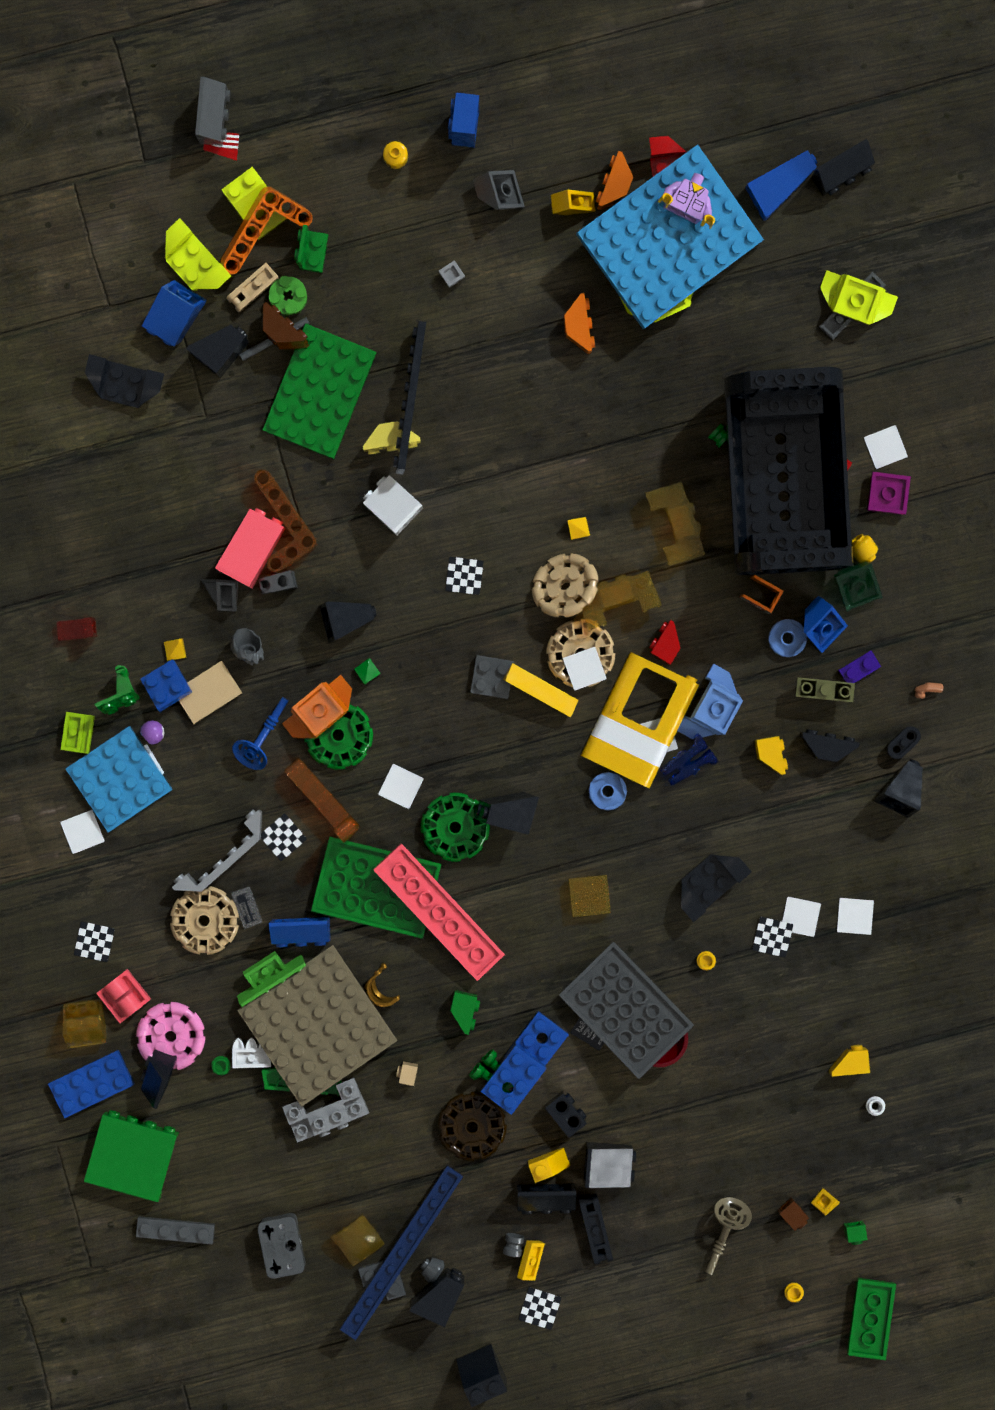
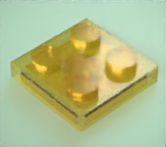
M607 875L568 878L572 917L611 913Z

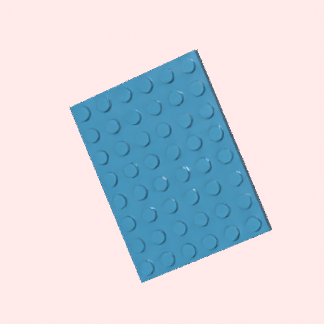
M698 144L576 233L642 329L649 326L764 240ZM694 173L702 175L704 180L701 186L709 191L708 196L711 201L712 216L715 218L712 228L709 229L707 223L702 227L700 225L702 220L694 224L665 209L663 201L658 203L665 188L676 181L681 182L683 179L691 181Z

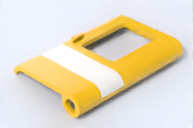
M630 652L581 756L650 788L699 687V684L696 683L697 679L689 675L685 678ZM644 668L650 669L677 683V687L655 730L642 726L622 715V711Z

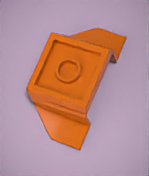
M341 675L330 684L327 682L319 684L291 708L293 715L282 723L293 738H317L347 713L352 688Z

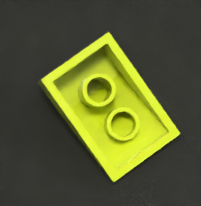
M251 167L224 187L222 192L244 220L260 191L267 186L255 169ZM268 193L265 197V200L271 201L274 198V195L272 193ZM258 210L255 214L256 218H261L264 215V210ZM274 211L258 240L287 218ZM250 226L249 229H250V230L252 231V233H253V232H254V227H253V226Z

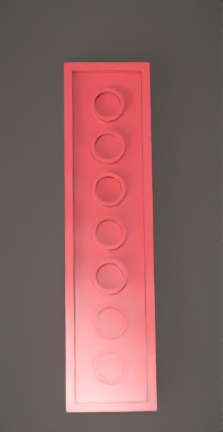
M402 843L373 869L477 981L505 955Z

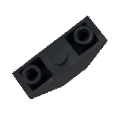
M806 729V733L800 732V737L813 756L818 759L838 762L860 745V743L855 742V738L844 736L843 740L836 739V735L830 733L820 736L817 735L818 731Z

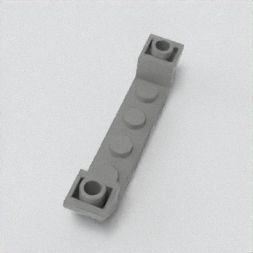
M253 809L245 816L247 820L244 824L254 835L248 834L241 841L243 843L241 847L231 849L227 853L229 857L224 862L220 859L213 866V872L210 874L206 872L198 879L199 884L189 873L185 876L181 874L173 881L175 885L172 888L180 891L202 892L261 839L262 811L259 809L255 812Z

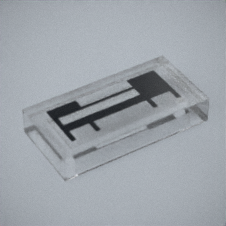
M250 886L231 893L244 929L263 922Z

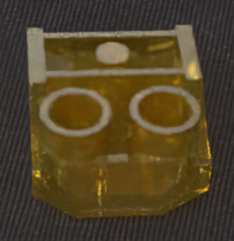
M363 1214L347 1227L331 1235V1239L339 1246L352 1266H355L385 1244Z

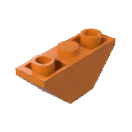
M618 151L617 156L613 155L609 166L612 167L610 174L606 173L602 183L606 186L603 192L599 191L596 202L599 203L597 208L599 210L624 199L632 183L633 175L621 151Z
M582 293L564 315L566 338L584 352L590 354L592 353V348H595L594 336L590 337L589 329H592V319L587 316V310H590L589 298H585V294Z

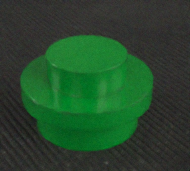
M218 1056L212 1061L211 1067L215 1074L225 1075L229 1072L231 1063L227 1057Z

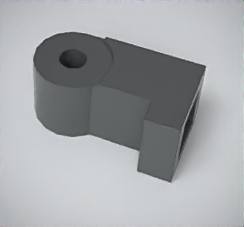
M291 570L258 579L262 595L298 588L295 573Z

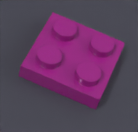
M872 472L867 510L906 515L911 476Z

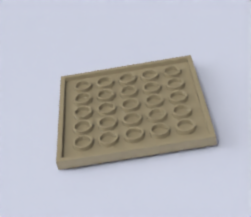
M334 945L307 962L300 972L294 973L286 978L285 982L277 984L269 989L268 993H263L237 1010L301 1107L398 1041Z

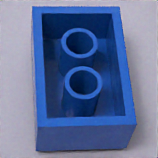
M456 93L455 99H451V118H449L448 125L449 139H452V145L475 148L479 116V95Z

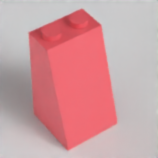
M258 508L255 511L249 509L215 567L218 571L252 589L285 530L281 526L283 524L282 521L274 517L272 520L266 518V513Z

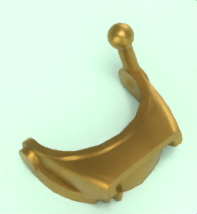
M385 963L381 964V967L374 972V975L364 986L369 998L374 1002V1005L376 1004L379 1007H388L400 1000L399 995L395 997L384 996L376 987V977L382 973V970L387 968Z

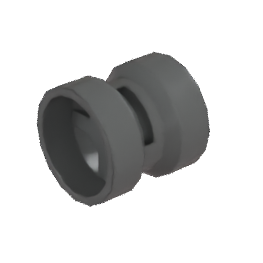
M506 1233V1246L503 1248V1254L511 1257H521V1245L524 1243L525 1237L516 1233Z

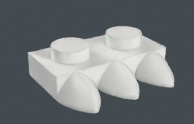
M239 1038L235 1040L232 1047V1068L272 1067L271 1060L260 1044L259 1048H257L253 1038L248 1040L246 1048H244L243 1042Z

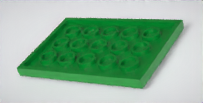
M305 323L302 331L308 337L306 340L309 346L294 350L263 431L335 459L377 352Z
M332 836L329 837L311 911L422 939L426 926L373 870L392 851ZM415 857L437 881L441 863Z

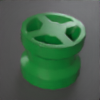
M722 423L708 436L710 440L716 442L718 448L727 440V431Z

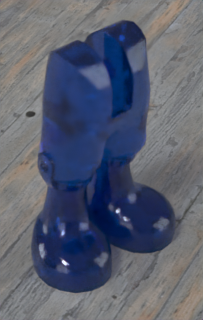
M699 733L694 735V744L688 751H679L677 756L660 770L664 776L676 768L679 770L668 779L671 786L691 775H696L700 766L708 763L715 765L719 762L710 748L696 760L690 761L696 754L708 748L707 743Z

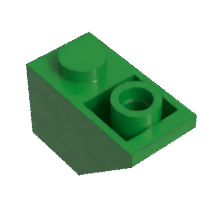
M455 990L451 1012L463 1032L469 1035L470 1030L473 1031L476 1019H473L474 1011L478 1012L480 1001L477 1000V995Z

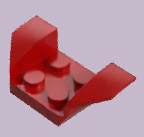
M669 136L649 138L652 177L687 153Z

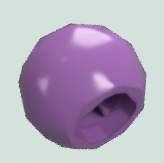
M147 721L140 729L141 735L151 745L161 742L164 738V728L158 721Z

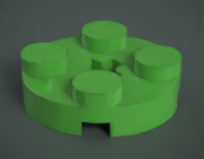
M282 276L271 285L269 300L271 305H275L281 311L282 315H293L304 309L307 303V291L299 279ZM291 291L293 299L285 301L283 294Z

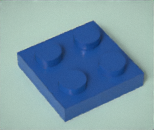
M173 659L140 679L159 712L192 693L190 686Z

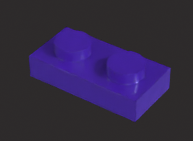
M870 650L839 669L838 672L844 682L855 683L880 668L881 665Z

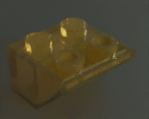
M101 999L63 1004V1037L67 1048L106 1043V1024Z

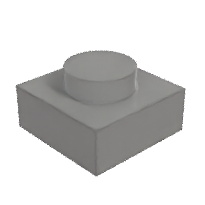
M455 260L439 270L440 275L449 288L465 278Z

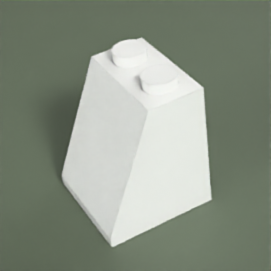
M390 475L387 478L383 476L376 484L378 486L374 492L370 490L363 497L365 500L363 504L398 536L418 515L423 506Z

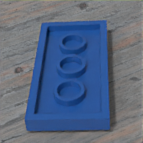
M119 1050L48 1083L64 1118L135 1084Z

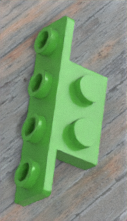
M274 951L243 971L251 987L237 995L240 1006L243 1007L263 993H268L269 989L285 982L286 978L294 973L300 972L306 966L303 956L299 955L287 964H284Z

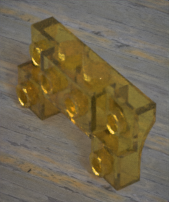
M682 482L645 493L651 512L665 508L676 544L663 548L668 561V567L704 556L705 552L699 537V533L702 532L699 521L695 522L693 514H696L693 503H689V500H687Z
M649 571L627 577L626 575H620L615 578V581L610 583L607 581L598 583L596 596L590 605L587 604L582 609V615L588 632H590L594 628L607 626L603 612L639 600L643 613L655 607L660 608L661 602ZM580 596L577 598V602L582 599Z

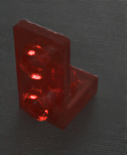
M94 617L58 621L56 623L58 640L60 641L97 637Z

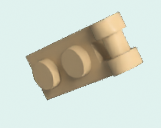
M265 263L231 292L226 299L229 303H233L236 306L235 309L238 313H241L279 277ZM241 293L245 297V299L242 302L238 298V296Z

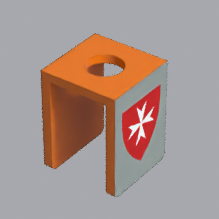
M754 574L751 576L752 580L777 593L769 608L745 594H742L739 598L770 614L784 591Z

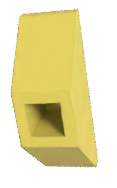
M399 422L379 424L363 445L364 452L377 454L380 453L379 450L387 449V451L399 450L396 448L397 437H401L402 431L398 430ZM411 431L408 448L418 447L417 444L421 443L418 435Z

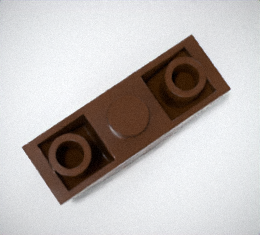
M265 302L263 304V331L266 337L279 349L307 348L309 346L306 340L308 338L301 329L297 331L293 327L294 323L288 317L284 319L280 315L281 311L275 305L270 306Z

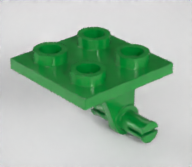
M117 665L115 667L116 695L95 703L96 708L104 714H113L118 711V708L134 705L136 700L140 699L133 689L128 677V669L125 666Z

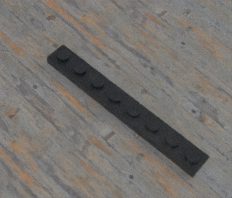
M419 321L417 327H413L412 338H415L414 345L410 346L409 356L412 357V363H408L406 375H410L409 382L405 381L404 393H407L406 400L402 401L401 406L404 417L403 419L400 418L398 430H402L401 437H397L396 448L399 449L398 456H394L393 467H396L395 473L402 475L406 466L426 322Z

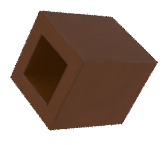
M792 1197L777 1209L794 1231L802 1229L808 1222L809 1217Z

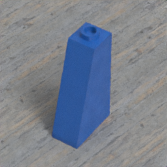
M808 150L746 185L745 189L763 221L767 220L817 168V160Z

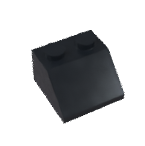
M158 1050L154 1051L152 1057L148 1056L145 1063L147 1070L143 1071L140 1081H143L141 1091L154 1109L158 1108L166 1091L177 1057Z

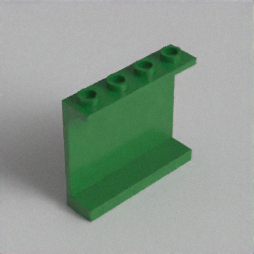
M109 1110V1112H105L102 1115L84 1182L159 1202L179 1132L170 1126L159 1127L157 1123L152 1121H138V1118L128 1115L123 1117L116 1111Z

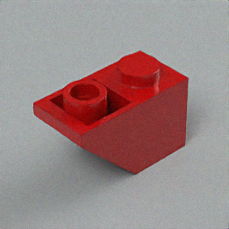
M669 620L668 623L664 622L659 630L661 635L658 639L654 638L649 648L652 649L650 654L671 665L680 650V644L675 623Z

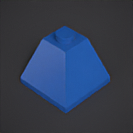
M817 596L805 609L804 633L819 652L823 653L848 625L832 605L820 596Z

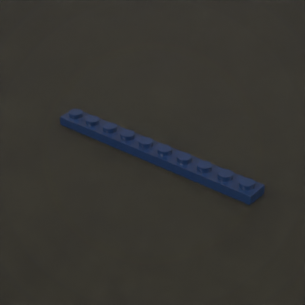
M448 1165L445 1167L341 1325L340 1330L354 1340L358 1338L463 1178V1175Z

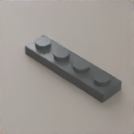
M139 1216L136 1237L213 1244L215 1224Z

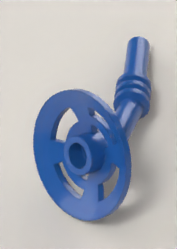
M282 697L273 713L268 716L269 719H266V722H264V728L254 743L247 740H238L234 743L232 747L233 754L244 766L254 770H261L267 765V757L260 746L269 732L274 730L273 726H276V723H278V718L288 703L286 698Z

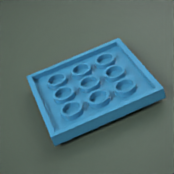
M131 726L66 768V771L107 832L112 831L173 790Z

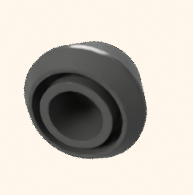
M433 1257L430 1259L426 1258L420 1266L422 1269L421 1274L428 1283H433L439 1277L445 1267L444 1261Z

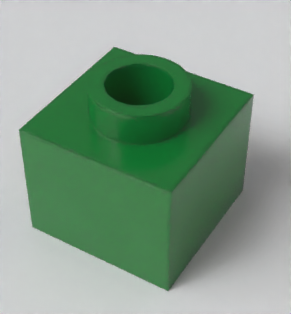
M863 1221L843 1223L845 1238L848 1243L857 1245L868 1240L866 1225Z

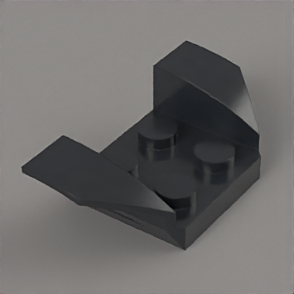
M89 354L85 369L86 376L101 399L137 409L160 392L164 373L149 369L147 371L108 361L106 358Z
M709 854L681 879V908L695 922L706 912V909L737 882L740 883L752 871L739 857Z

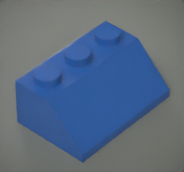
M329 917L272 919L269 922L271 944H276V947H288L289 943H295V946L300 947L307 946V943L315 942V946L326 945V942L330 941Z

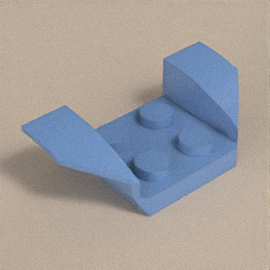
M712 664L705 677L710 682L692 716H684L677 730L691 739L715 734L725 735L743 702L740 695L737 694L730 673L715 664Z

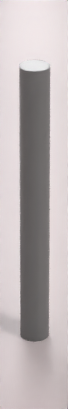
M305 317L294 323L293 327L298 331L305 326V323L308 325L310 323ZM266 339L239 355L244 361L273 345V343Z

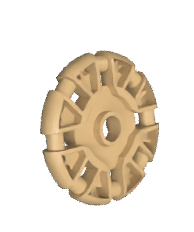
M572 553L568 556L560 554L547 560L548 563L538 569L533 578L532 596L537 606L541 607L542 612L549 616L557 618L559 616H574L582 612V609L587 604L590 605L595 598L598 590L596 584L599 582L597 571L593 564H589L588 559L578 554ZM565 563H571L570 567H565ZM564 583H570L568 589H561ZM542 584L546 585V589L541 588ZM580 596L582 599L576 603L574 600Z
M580 619V621L575 622L571 620L559 626L554 636L551 635L546 649V654H548L549 658L547 663L553 675L564 681L563 684L573 687L569 675L563 672L566 667L564 661L556 660V653L562 652L563 659L575 654L578 648L587 650L595 647L605 675L613 668L615 653H613L614 642L606 629H601L598 623L586 619ZM574 629H582V634L575 635ZM593 632L599 636L596 641L590 637ZM563 635L568 638L564 645L559 641ZM600 647H605V655H600ZM600 682L589 685L588 687L594 686Z
M212 886L205 888L202 892L185 891L184 895L175 901L170 914L172 916L170 927L176 941L179 940L184 949L199 955L200 953L210 955L225 949V945L229 942L231 943L235 938L239 927L237 925L239 913L234 901L230 900L224 891ZM202 895H208V901H201ZM190 900L194 905L188 909L185 904ZM219 901L225 905L222 910L216 905ZM206 915L209 917L210 922L207 926L199 923L200 916ZM180 916H185V923H180ZM224 918H230L228 925H223ZM187 931L193 936L190 940L184 935ZM219 932L224 936L221 940L215 937ZM200 940H207V945H201Z

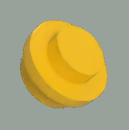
M703 951L697 956V965L702 970H710L716 964L715 956L709 951Z
M790 1283L785 1287L784 1294L788 1301L798 1302L802 1299L804 1291L800 1284Z

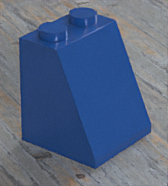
M173 280L161 287L142 327L146 328L149 334L157 335L163 339L165 344L175 347L181 343L207 300L176 280Z

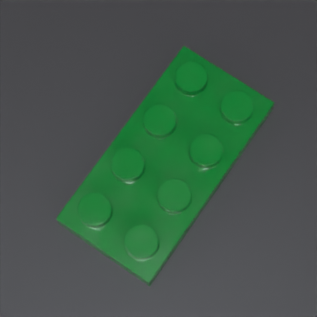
M857 1278L847 1355L886 1360L896 1283Z

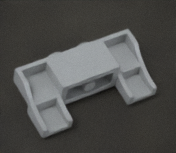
M355 1078L336 1085L341 1100L306 1113L304 1106L301 1107L298 1101L282 1107L297 1143L318 1134L320 1137L326 1136L331 1133L330 1129L335 1127L338 1130L349 1126L348 1122L369 1114Z

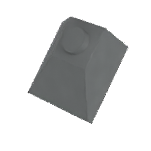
M514 170L488 171L473 179L477 197L494 209L503 210L525 207Z

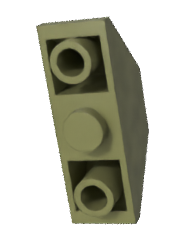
M797 677L795 697L853 702L855 683Z

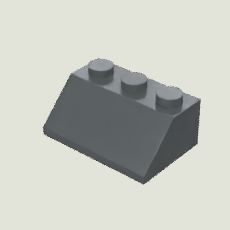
M200 77L195 135L200 144L223 146V140L227 139V128H224L225 121H228L229 109H226V104L230 102L231 91L228 90L225 83L206 77Z

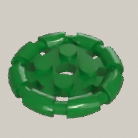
M349 704L347 712L353 714L351 719L342 716L317 737L320 739L321 745H315L314 739L316 738H304L309 748L307 750L319 764L323 763L330 769L342 770L346 769L347 766L357 765L366 757V752L373 742V728H370L368 722L370 720L366 713L358 706L354 707ZM361 724L363 731L357 732L355 725ZM337 729L342 730L344 733V737L340 741L333 738V732ZM357 740L362 742L360 749L354 747ZM326 751L333 753L331 759L324 756ZM348 752L350 758L343 760L341 754Z
M454 792L444 797L442 795L437 797L427 806L428 810L421 819V833L424 835L425 840L423 841L434 855L437 854L446 861L459 862L461 859L474 857L482 850L483 843L489 837L490 825L481 821L480 824L474 825L472 818L475 817L474 809L479 801L469 798L467 794ZM452 802L453 808L446 810L445 804ZM464 804L470 807L468 812L461 809ZM435 812L440 814L437 821L432 819ZM452 822H458L461 825L459 832L454 833L450 830ZM436 829L438 836L432 837L431 830ZM473 833L479 836L476 842L470 840ZM443 842L449 845L447 851L440 847ZM464 845L466 850L458 852L457 846Z

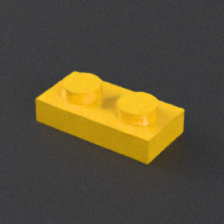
M526 1241L517 1278L521 1280L536 1279L545 1243L541 1241Z

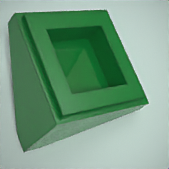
M370 658L354 669L364 684H367L381 674Z

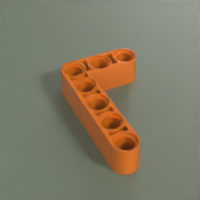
M264 187L222 256L221 265L230 274H236L240 270L274 211L303 227V224L309 226L312 223L313 218L309 210L274 188ZM268 193H274V198L271 201L265 200ZM287 202L290 203L289 210L282 211V205ZM261 209L264 210V215L261 218H256V212ZM305 212L307 214L306 218L303 221H299V214ZM253 226L254 232L251 235H247L246 229ZM239 243L245 244L242 251H236V246ZM229 260H235V265L232 268L226 267Z

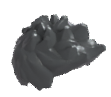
M247 628L236 630L230 645L235 657L251 666L254 663L258 664L259 659L264 660L261 638Z

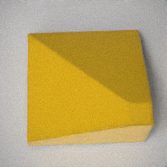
M586 517L567 520L571 540L590 536Z
M182 638L164 642L167 661L186 658Z
M823 1188L811 1203L826 1216L840 1202Z

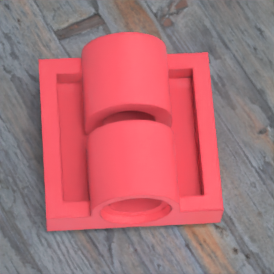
M128 969L96 993L119 1023L123 1022L151 1000Z

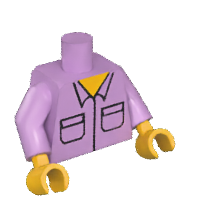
M698 173L693 174L691 181L683 179L681 182L676 181L666 187L663 195L658 200V203L661 201L665 203V209L694 224L702 220L700 225L703 227L707 223L709 229H711L715 223V218L712 216L711 201L708 196L709 191L701 186L704 177Z

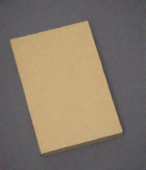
M220 661L187 682L192 693L179 700L193 724L241 695L242 691L223 661Z

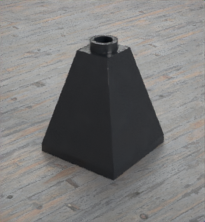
M328 601L319 606L328 643L347 635L376 617L375 607L371 606V604Z
M912 759L906 762L876 796L874 802L907 818L918 812L921 808L923 770L920 763Z

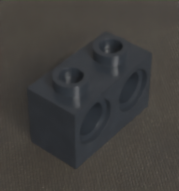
M561 1091L545 1104V1109L568 1138H570L587 1124L585 1120L587 1116L581 1108L577 1110L573 1105L575 1100L569 1093L565 1094ZM560 1101H564L567 1104L563 1110L556 1108V1104ZM572 1116L578 1118V1122L575 1125L568 1123V1119Z

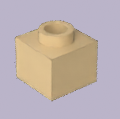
M403 1061L402 1066H398L396 1077L400 1078L399 1083L414 1086L418 1064Z

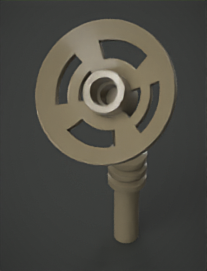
M731 1197L722 1198L715 1205V1217L724 1227L719 1239L715 1241L717 1243L714 1244L715 1248L712 1249L713 1254L705 1271L708 1274L713 1275L719 1257L723 1255L722 1250H725L724 1246H726L725 1242L730 1230L744 1229L751 1222V1210L739 1199ZM730 1204L735 1205L742 1210L738 1211L734 1208H730ZM723 1206L721 1215H719V1208ZM743 1216H746L745 1223L741 1224L743 1221Z

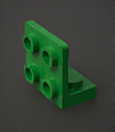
M304 224L303 229H299L298 232L300 247L299 249L296 248L294 260H296L300 270L323 273L329 235L309 231L308 226Z

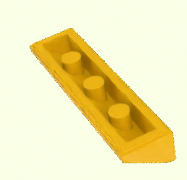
M513 663L503 679L569 717L572 716L578 702L576 698Z

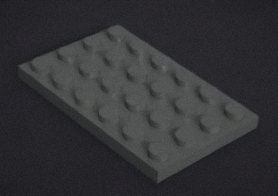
M615 942L610 944L559 994L638 1079L695 1026Z

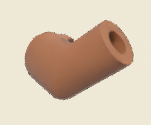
M928 682L917 686L914 690L916 691L915 697L925 698V692L942 693L943 684Z

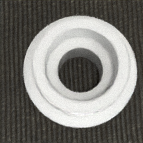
M873 1096L867 1100L866 1110L873 1116L881 1115L885 1110V1103L880 1097ZM878 1103V1108L873 1109L872 1104Z

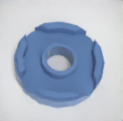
M785 619L778 621L772 626L768 641L771 649L776 654L782 657H792L803 651L807 642V636L804 633V627L799 622ZM785 633H790L793 637L792 642L789 644L784 643L782 639Z
M611 772L595 776L589 786L591 801L603 810L618 808L622 805L627 795V788L623 779ZM605 786L613 788V794L609 797L604 796L602 793Z

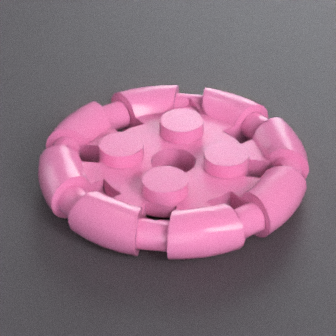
M171 1002V1004L160 1003L150 1008L146 1012L147 1015L139 1021L136 1031V1037H138L137 1047L142 1057L147 1060L148 1056L152 1057V1053L156 1049L172 1056L176 1055L177 1061L173 1069L181 1070L194 1063V1059L197 1055L201 1054L205 1044V1036H203L204 1025L197 1013H193L188 1009V1006L177 1002ZM171 1011L172 1017H166L165 1012ZM183 1015L189 1019L186 1024L180 1020ZM152 1019L158 1021L155 1026L150 1024ZM173 1031L176 1034V1040L168 1041L166 1033ZM190 1031H195L196 1037H191ZM147 1035H151L152 1042H146ZM187 1046L192 1049L189 1054L184 1051Z

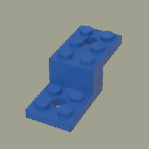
M538 1011L506 1052L503 1062L481 1089V1092L512 1115L544 1073L546 1064L568 1037L569 1033ZM545 1033L548 1036L547 1041L544 1043L538 1042L536 1039L537 1035ZM510 1082L513 1085V1090L511 1092H504L502 1085Z

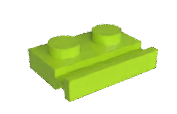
M66 712L61 750L89 754L95 716Z

